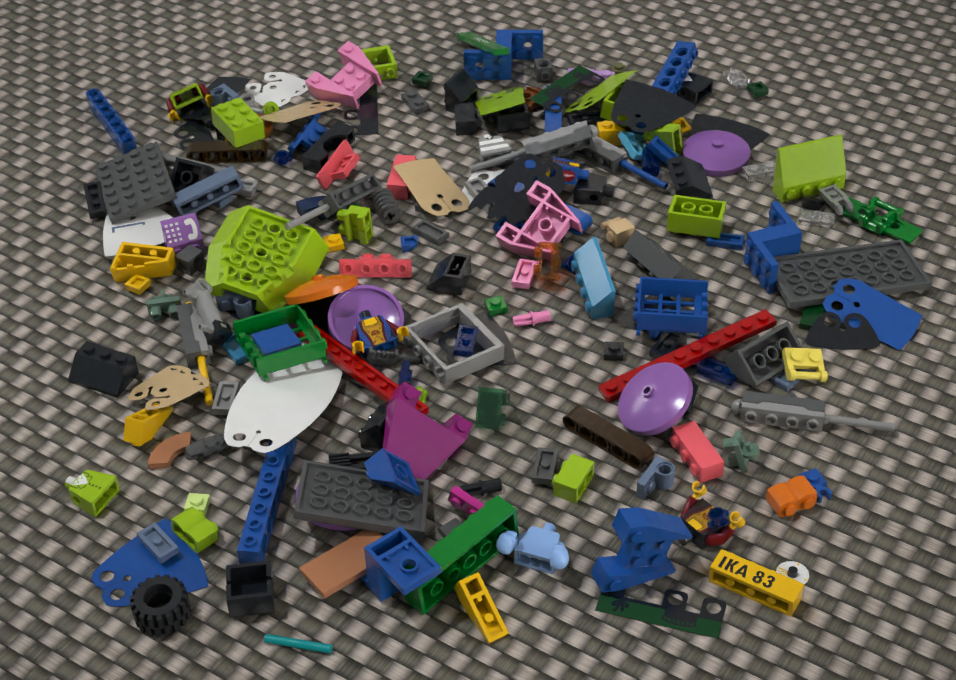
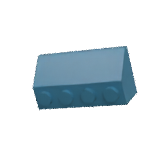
M592 237L574 252L571 268L572 271L576 272V284L581 287L580 295L582 299H585L586 312H589L591 319L613 316L616 290L597 237Z

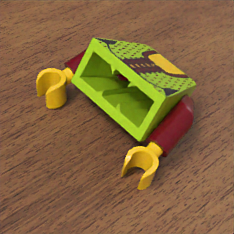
M192 83L169 94L170 97L166 100L169 112L168 117L173 124L175 119L181 120L176 112L177 109L202 98H205L208 107H210V103H214L210 92L202 83Z

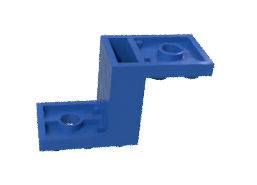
M497 30L496 43L508 47V55L494 56L483 50L464 49L463 52L464 70L472 80H511L512 60L543 58V30ZM529 42L532 45L530 47L524 46V43ZM476 63H483L484 66L478 67Z
M778 201L771 202L767 228L747 233L745 255L743 256L744 264L750 268L752 275L757 278L760 286L768 294L775 293L778 263L774 257L798 254L802 238V231Z
M400 526L364 547L367 574L360 577V580L382 602L399 591L405 596L441 574L442 570L441 566ZM409 565L415 566L413 569L410 570L405 569V567Z

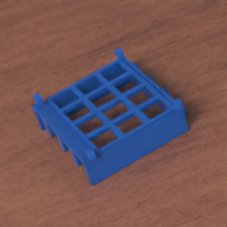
M640 277V284H636L633 323H637L636 336H640V330L682 333L698 332V340L703 337V334L707 335L708 281ZM645 295L659 296V300H645ZM663 296L677 297V301L662 300ZM681 297L695 298V301L680 302ZM644 304H657L658 309L644 308ZM662 305L676 306V310L662 309ZM680 306L694 307V311H682Z

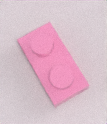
M519 259L511 281V287L530 289L538 267V261Z

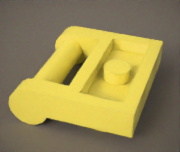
M785 347L782 350L788 381H795L796 379L818 380V382L827 381L828 374L824 368L821 349ZM795 369L816 370V372H802Z

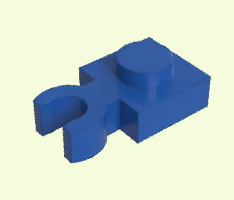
M817 468L798 474V476L804 475L818 493V503L822 502V495L826 496L828 500L831 499L832 491L827 488V481Z

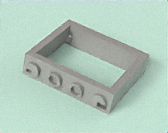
M463 303L406 326L410 337H403L405 344L411 347L417 357L421 356L425 366L430 368L435 376L445 385L504 360V344ZM459 323L485 350L445 366L421 338Z

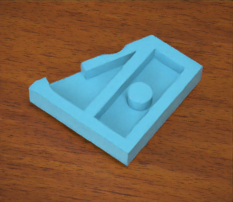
M621 131L618 137L621 144L628 151L629 157L633 160L645 161L648 154L646 144L642 143L643 134Z

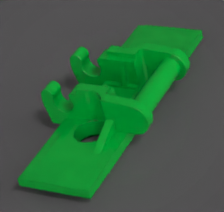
M876 196L869 201V205L849 197L854 211L851 212L846 210L845 205L842 207V215L858 222L859 226L879 235L883 233L896 240L902 239L905 244H911L923 232V229L900 219L904 214V208L892 206L881 201ZM876 208L884 209L888 213L884 217L876 213Z

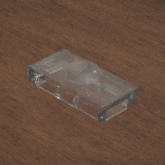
M800 209L798 225L833 229L836 214Z

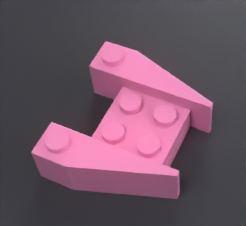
M347 41L338 50L340 59L346 66L331 80L315 71L305 83L310 94L319 100L337 102L343 106L358 109L357 100L374 83L382 86V82L377 70L362 50L355 44Z
M536 180L526 193L529 203L537 207L521 230L505 222L496 234L499 245L513 253L559 263L561 260L558 251L554 249L570 227L582 232L581 223L550 187Z

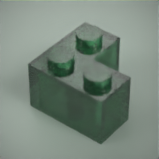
M479 387L475 427L501 430L502 426H505L506 414H503V409L506 410V406L510 405V394H507L508 390Z

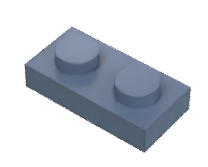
M155 522L136 533L138 540L161 564L180 553L178 546Z

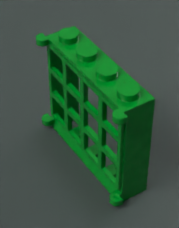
M298 304L232 321L237 342L259 377L262 376L264 381L269 380L267 373H273L320 358L323 364L328 363L325 352L328 346L325 338L320 336L318 328L315 329L312 320L308 319L306 311L302 310ZM296 323L298 328L292 329L294 333L302 331L305 337H301L299 340L301 342L309 341V344L262 357V353L256 348L249 335L284 324Z

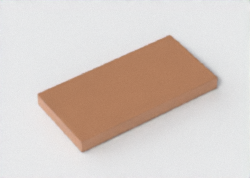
M363 530L299 567L300 573L325 599L367 574L364 547L383 537V535L377 531Z

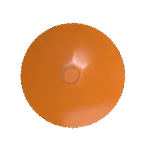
M318 274L312 276L313 280L305 282L287 293L285 299L289 305L323 299L357 286L359 284L357 275L352 274L329 276Z

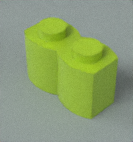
M190 507L171 519L172 531L196 553L201 552L219 540L218 526L215 522L206 519L201 510Z

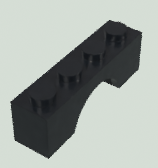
M336 122L302 155L303 170L318 174L328 161V152L337 149L343 140L347 139L350 145L355 141L354 126Z

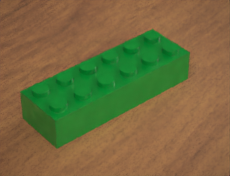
M497 495L492 500L487 501L476 513H472L461 525L456 526L445 538L440 539L427 553L441 566L442 573L404 596L405 601L420 614L424 615L450 594L458 581L473 575L499 553L496 548V542L503 532L514 531L519 536L516 508ZM409 565L406 566L405 569L410 570L413 569L415 566Z

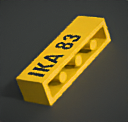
M723 549L720 550L709 570V582L792 617L802 599L803 583Z

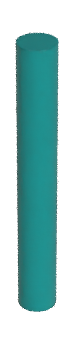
M265 634L264 643L328 654H331L333 648L331 644Z

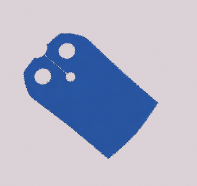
M840 279L834 285V293L827 295L823 302L825 310L837 314L842 323H844L845 317L851 313L863 315L874 329L878 339L899 351L914 335L923 316L856 279ZM852 285L855 288V292L847 294L843 291V286ZM832 302H841L843 309L839 311L834 310L831 307ZM859 302L860 307H855L853 303ZM852 317L849 319V325L857 328L861 325V320L857 317Z

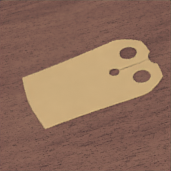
M326 100L309 101L260 116V118L272 122L286 123L335 109L341 103L328 102ZM314 102H321L320 104H312Z
M434 158L413 160L393 166L421 208L430 214L443 216L448 215L451 211L462 212L468 210L469 200ZM441 194L443 198H438L437 195ZM459 200L462 202V205L459 207L454 206L451 201ZM439 204L442 210L435 211L431 208V205Z

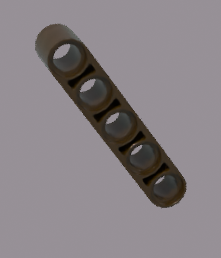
M257 140L235 148L229 141L191 142L188 145L186 158L204 163L260 162L266 160L269 145L264 140Z
M577 405L562 419L563 424L568 430L636 470L641 469L654 457V451L648 444L583 406Z

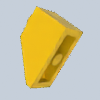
M613 121L597 122L598 137L614 146H623L618 134L621 131L627 132L625 129Z

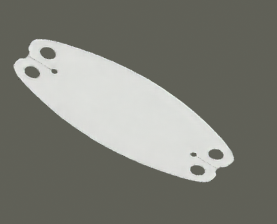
M320 358L273 373H267L269 378L267 381H264L263 377H259L257 372H255L239 390L230 407L224 429L225 442L229 446L251 447L254 451L262 453L273 451L286 444L304 431L326 409L338 389L343 370L330 360H328V363L323 364ZM242 433L246 435V438L242 441H236L233 439V436ZM263 439L273 441L270 446H261L259 442Z

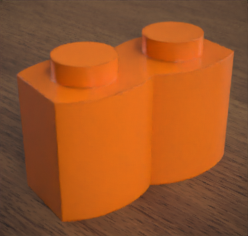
M801 475L788 480L786 483H778L768 488L766 500L779 517L792 516L797 510L812 508L817 501L818 493L805 476Z

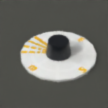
M786 561L781 563L776 569L777 573L795 579L804 585L808 582L809 572L804 565L798 562Z

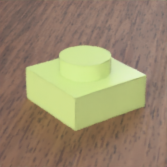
M189 493L184 511L194 507L197 510H201L206 516L211 500L210 495Z

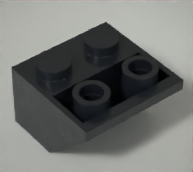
M463 68L458 70L444 83L446 111L455 114L454 104H475L478 100V86Z
M526 104L516 105L491 113L498 133L530 129V112Z
M452 253L436 264L426 290L462 295L471 275V255Z

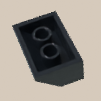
M685 156L666 160L676 195L703 199L713 198L703 164Z
M86 341L75 353L68 381L69 383L118 398L139 374L136 358L133 355Z

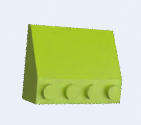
M841 134L777 148L772 191L781 202L819 194V189L834 184L840 189L844 188L846 166L843 136Z

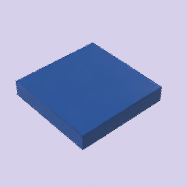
M288 324L251 334L253 342L263 356L302 346V342Z

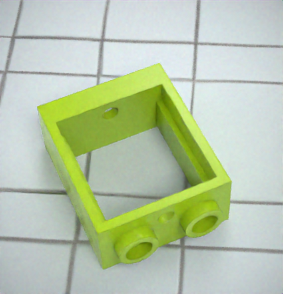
M389 45L361 49L371 64L389 62L388 64L374 66L381 80L398 78L397 63Z

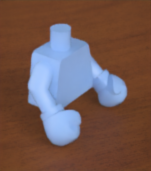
M545 523L543 528L532 526L527 532L519 536L514 531L503 532L496 542V548L500 553L506 555L514 551V564L554 575L555 569L565 568L569 561V553L565 548V544L560 542V534L555 532L556 527L551 523Z

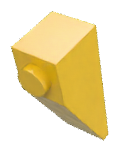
M159 403L152 404V406L159 405ZM167 406L153 410H146L144 408L125 417L123 441L130 442L133 446H142L144 443L152 440L172 413L173 407Z
M479 572L458 581L453 588L463 608L489 644L508 635L509 632Z

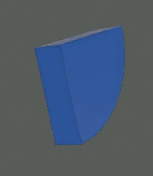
M418 235L400 237L402 253L413 250L418 244Z

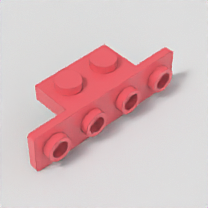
M347 139L341 142L316 175V179L323 190L327 189L333 180L347 178L360 159L358 153H354Z
M363 253L358 259H340L339 274L357 275V277L410 278L412 276V260L395 259V256H391L390 253H382L380 256H373L372 253Z

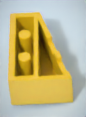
M122 242L110 267L114 282L128 281L135 274L146 278L172 276L176 267L175 252L171 247Z

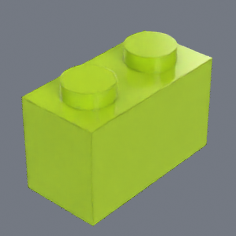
M571 454L568 460H564L560 472L555 474L552 479L553 495L577 503L594 477V461Z

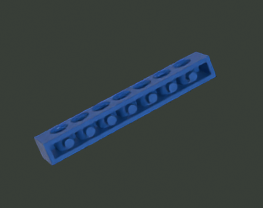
M676 42L652 86L676 95L678 89L681 88L683 80L686 79L689 69L692 68L694 60L698 57L695 42ZM636 114L635 117L639 118L641 115ZM639 122L636 123V127L642 129L646 127V124ZM632 130V133L643 134V135H644V133H645V132L641 133V132H637V131Z
M296 437L281 447L266 452L237 548L239 564L260 562L265 559L297 445ZM272 440L269 441L268 446L272 445Z

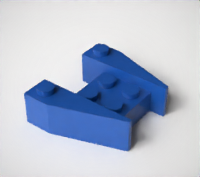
M640 507L620 508L612 523V527L620 538L622 545L617 556L597 557L591 575L601 592H616L676 572V569L667 557L673 540L691 539L692 535L680 517Z

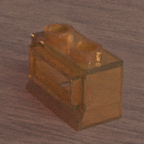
M539 242L538 246H535L534 257H537V265L534 264L533 275L536 276V280L556 282L560 280V276H558L559 266L561 265L559 250L562 247V243ZM543 249H551L550 276H541Z

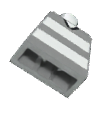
M486 134L478 140L480 162L512 153V148L500 135L491 137L490 134ZM512 160L496 164L493 166L512 163Z

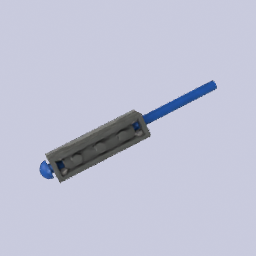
M592 136L594 146L573 152L612 175L625 168L664 190L668 187V184L628 163L627 152L598 136Z

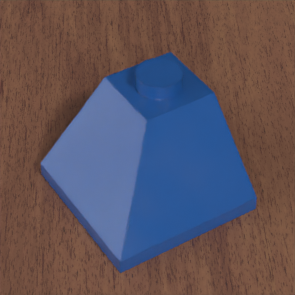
M382 448L364 462L367 469L366 474L372 482L376 481L383 486L416 496L421 495L411 467L404 459Z

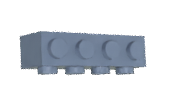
M230 166L176 192L177 198L172 201L180 216L195 213L244 189V186L234 167Z

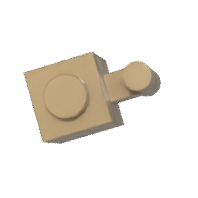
M616 217L600 224L602 230L607 229L606 238L616 248L625 245L635 231V227L626 218Z

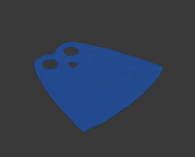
M164 518L156 524L178 546L180 553L161 564L138 540L137 536L127 542L106 559L92 574L91 578L94 585L100 587L103 591L102 599L106 605L112 607L129 606L131 603L130 596L133 595L132 591L134 588H138V584L140 582L144 583L146 578H155V575H160V577L169 575L170 578L173 576L178 578V581L184 583L187 593L208 587L207 576L199 556L185 541H182L172 531L171 522L168 519ZM105 571H112L114 573V577L110 581H102L100 575ZM127 575L131 576V580H129V581H124V580H123V578H124L125 576H127ZM115 589H122L125 594L121 599L114 600L110 597L111 592Z

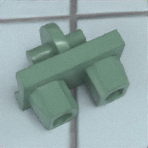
M163 289L160 290L161 295L154 296V299L146 300V306L152 320H160L162 318L161 312L167 311L169 317H178L176 305L182 304L180 295L165 294Z
M735 431L734 438H724V452H735L728 453L729 467L739 466L741 472H747L746 463L749 459H756L760 453L759 446L750 441L745 443L742 431Z

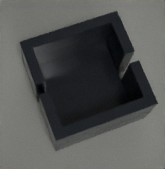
M271 560L226 565V602L230 618L275 612L274 577Z

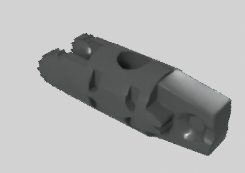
M224 433L216 434L187 445L185 457L188 460L204 458L223 452L233 446L227 445Z

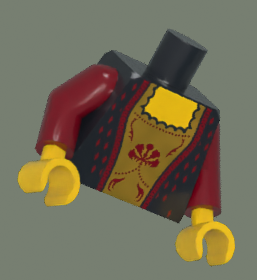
M695 481L692 484L694 493L689 496L680 516L691 533L692 538L678 541L683 546L692 542L699 549L723 545L733 535L736 527L741 528L745 525V519L740 517L738 511H734L730 514L729 520L703 498L699 500V496L706 494L707 488L703 485L702 489L697 491L700 483Z

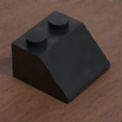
M176 157L170 178L175 192H179L213 175L215 168Z
M389 401L378 406L374 413L370 414L366 425L360 429L358 438L360 439L361 448L372 452L383 448L386 410Z

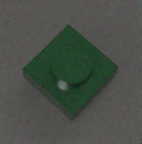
M418 71L412 78V84L427 87L433 80V74Z
M761 81L747 84L746 90L754 98L768 95L769 88Z

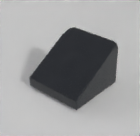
M810 195L804 196L802 199V207L818 212L825 204L824 200Z

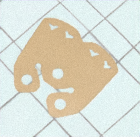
M170 365L136 386L131 391L128 400L144 399L148 395V388L153 387L150 393L153 396L170 397L151 399L146 403L145 409L164 408L208 387L209 381L203 375L191 374V370L187 367ZM167 388L165 392H159L160 389ZM143 392L141 396H135L136 393ZM157 401L160 402L159 405L152 406V403Z

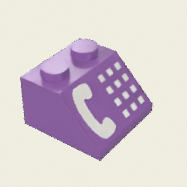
M196 213L160 221L165 247L173 248L175 255L188 245L199 248L205 253Z

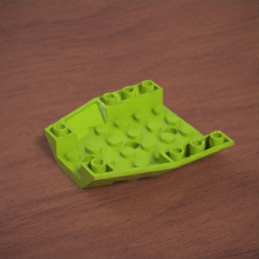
M246 205L229 212L210 243L205 280L212 287V292L210 293L212 295L221 297L227 289L257 300L256 311L262 313L272 311L287 305L285 299L287 293L299 285L313 280L312 276H315L329 251V246L314 228L300 224L290 230H286L284 225L291 220ZM262 253L265 256H258L257 254ZM245 277H247V278H250L251 280L245 281V280H243V279H244Z

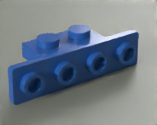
M321 112L317 113L316 116L312 115L308 121L310 124L306 123L301 130L303 133L299 132L294 139L296 142H291L287 148L289 150L288 158H290L300 144L309 149L328 131L317 123L322 114Z

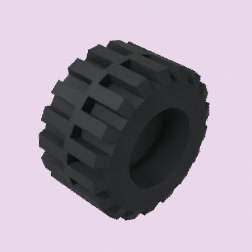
M155 575V578H146L144 583L140 582L138 588H134L132 591L133 595L130 596V606L135 623L140 628V631L143 633L147 632V635L152 636L156 634V637H162V634H166V636L171 635L172 631L177 632L180 630V626H184L187 623L186 619L190 618L191 606L186 587H184L182 581H178V578L174 576L170 578L169 575H164L163 577ZM168 603L165 606L154 608L156 605Z

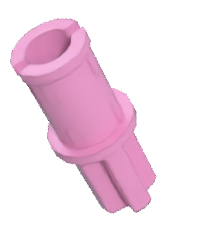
M549 310L540 312L530 311L529 314L513 317V324L516 327L529 324L535 326L538 323L551 321Z

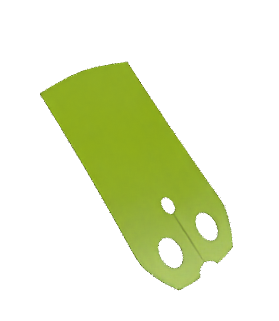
M638 70L608 77L571 104L564 113L582 110L595 104Z
M513 87L483 96L475 104L481 116L525 103L523 88Z

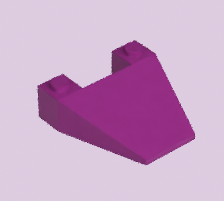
M404 381L394 390L387 405L383 448L407 461L415 478L426 479L466 441L473 423L457 413L449 418L444 426L415 409L422 392Z

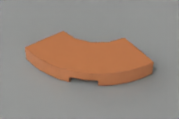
M191 432L180 433L161 442L151 453L148 460V468H169L172 460L178 455L185 453L187 445H191Z

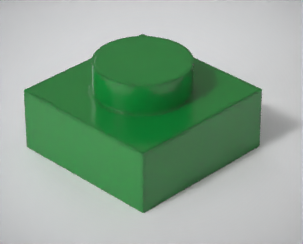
M502 295L484 299V306L489 316L507 313V305Z

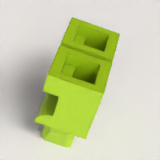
M351 205L348 210L340 209L338 211L337 220L344 221L339 226V233L346 235L347 241L357 239L360 240V244L367 245L374 235L370 208Z

